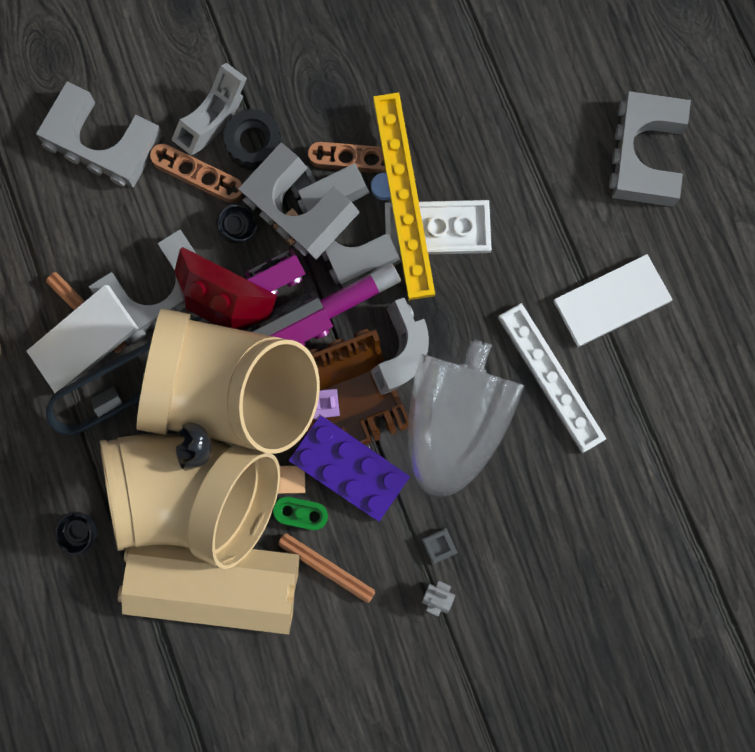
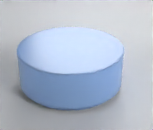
M386 173L377 174L371 183V191L379 200L391 199Z

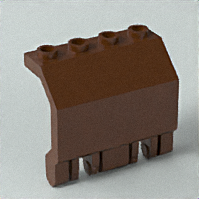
M369 329L355 333L353 339L345 342L343 339L335 340L328 344L329 348L319 352L318 349L309 350L318 368L320 391L337 389L340 416L326 419L364 445L372 443L365 422L368 423L374 440L381 439L379 429L373 420L378 417L384 416L386 427L391 435L397 433L390 414L391 412L400 432L411 428L409 418L396 389L380 395L370 372L378 364L385 361L381 352L377 331L369 332ZM313 419V420H312V422H311V424H310L308 430L310 429V427L312 426V424L314 423V421H315L316 419Z

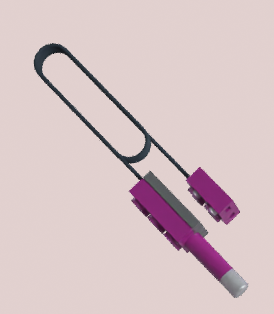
M290 248L246 271L245 275L248 281L277 294L278 288L286 284L288 287H291L302 281L301 276L305 275V272L293 249ZM389 264L319 300L314 289L272 310L268 320L245 328L243 331L289 339L305 346V341L313 337L320 339L330 332L329 329L333 327L330 321L331 318L399 283L401 279L393 264ZM197 316V317H195V318H193V319H191V320H193V321H199V320H201V319H203V318L200 317V316ZM151 341L53 394L46 407V419L49 426L62 435L72 436L139 403L141 393L123 401L121 406L103 416H95L75 426H67L60 423L54 417L52 411L53 403L57 399L150 350Z

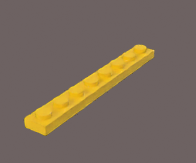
M398 92L373 96L408 300L435 296L400 95Z

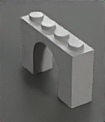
M66 82L36 133L42 142L41 146L52 153L59 151L65 154L64 157L74 164L81 162L87 165V169L99 176L102 173L110 176V180L119 186L124 187L126 184L134 188L150 160L152 148L158 145L163 137L159 126L135 115L124 136L115 146L105 150L89 149L81 144L80 131L95 105V101L90 92L70 82Z
M631 91L628 92L625 100H620L618 116H622L621 124L617 125L615 140H619L618 149H614L612 164H616L615 173H611L609 188L613 189L612 198L674 207L680 199L683 174L647 167L637 158L633 141L634 137L638 134L650 130L682 134L688 125L691 100Z
M280 143L238 189L246 196L243 201L253 211L259 208L262 211L259 216L270 226L273 223L277 224L279 227L276 231L287 241L290 238L296 241L293 246L301 254L306 256L309 253L317 259L360 212L347 197L333 186L307 213L298 216L285 215L282 209L284 195L307 167L295 153L283 143Z
M354 163L299 190L298 192L302 199L298 201V204L303 214L310 211L333 186L351 202L369 194V190L357 165ZM388 233L358 247H346L333 241L322 253L324 260H330L333 269L329 271L335 284L340 283L343 288L389 264L395 266L402 263Z
M181 230L158 243L174 270L180 248L184 247L196 253ZM112 272L89 286L93 294L104 285L110 286L139 328L125 340L127 344L131 342L134 344L143 340L146 337V333L155 328L161 308L183 313L188 311L186 310L177 279L172 293L164 301L155 305H141L132 301Z

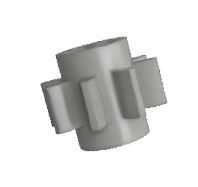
M438 581L436 586L428 585L421 602L428 606L426 612L439 617L440 612L448 614L455 598V594L449 592L450 585Z

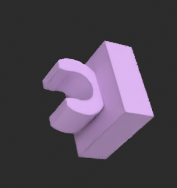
M337 389L319 391L318 405L313 419H317L319 414L325 418L340 416Z

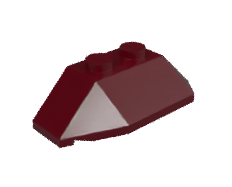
M184 247L180 248L174 272L186 310L215 325L243 330L270 318L276 301V294Z

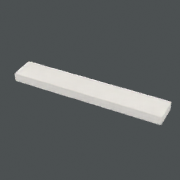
M522 303L499 315V321L581 453L606 440V437Z

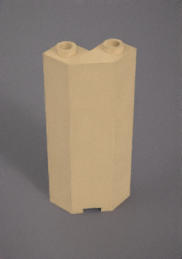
M148 545L125 548L124 562H126L124 580L123 585L120 586L118 591V602H122V614L280 634L290 633L294 594L299 570L298 554L252 549L236 566L229 569H221L195 557L191 553L190 548L182 546Z

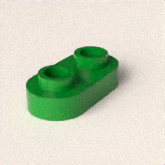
M283 497L274 505V516L284 525L317 531L322 529L328 521L326 508L316 502ZM287 506L293 509V513L290 516H284L283 509ZM312 512L319 513L320 518L317 522L310 521L309 516Z

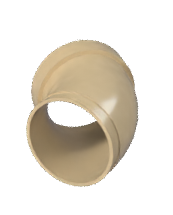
M161 308L156 321L142 384L137 415V430L166 435L168 430L178 432L182 430L183 424L191 422L205 428L210 439L269 454L283 452L291 448L303 437L314 418L320 391L316 362L309 350L299 342L190 320V314Z
M142 434L118 437L115 440L109 441L100 440L108 501L118 551L133 546L136 548L148 545H176L190 548L191 553L195 557L221 569H229L240 563L254 548L267 526L278 495L280 467L277 458L273 454L211 439L212 451L209 460L201 467L184 471L181 469L176 453V447L184 441V436Z

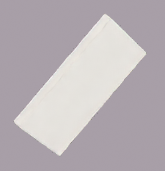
M489 200L419 202L428 254L491 253ZM385 203L386 234H389L398 255H400L392 204Z
M648 254L554 299L553 302L577 347H580L670 303L673 299Z
M104 285L30 347L27 353L54 393H56L61 388L79 379L139 328L110 286Z

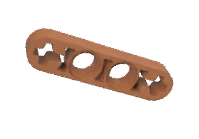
M316 142L308 150L311 165L319 169L342 170L355 163L360 172L386 173L385 166H382V147ZM318 150H322L323 154L326 155L322 157V160H317L316 154H318ZM331 151H335V152H334V161H335V162H331ZM350 152L353 155L351 162L342 163L338 159L340 153ZM368 154H375L378 156L379 161L375 165H368L365 163L364 158Z
M158 144L152 148L150 158L157 169L225 202L237 203L243 198L244 194L238 189L242 183L237 178L169 145ZM166 152L168 158L174 161L173 168H171V162L166 159H162L159 162L158 154L163 155ZM184 162L193 165L192 171L188 174L179 172V166ZM207 173L216 176L215 182L211 185L202 183V177ZM221 179H224L222 181L223 185L228 188H232L235 185L237 193L232 192L228 195L227 189L220 186Z

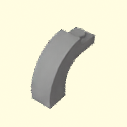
M228 63L221 65L208 96L193 113L179 120L172 141L190 155L199 152L211 143L239 107L243 99V95L240 93L247 78Z
M405 298L394 301L387 308L398 334V352L394 359L380 363L370 371L380 395L397 389L414 377L422 367L427 356L429 336L426 322L424 319L414 321L413 310L407 304Z

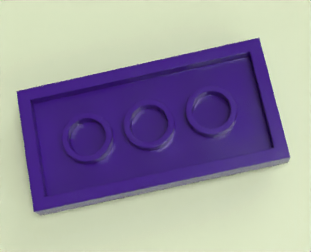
M320 414L288 459L291 463L377 521L381 520L410 478L407 473Z

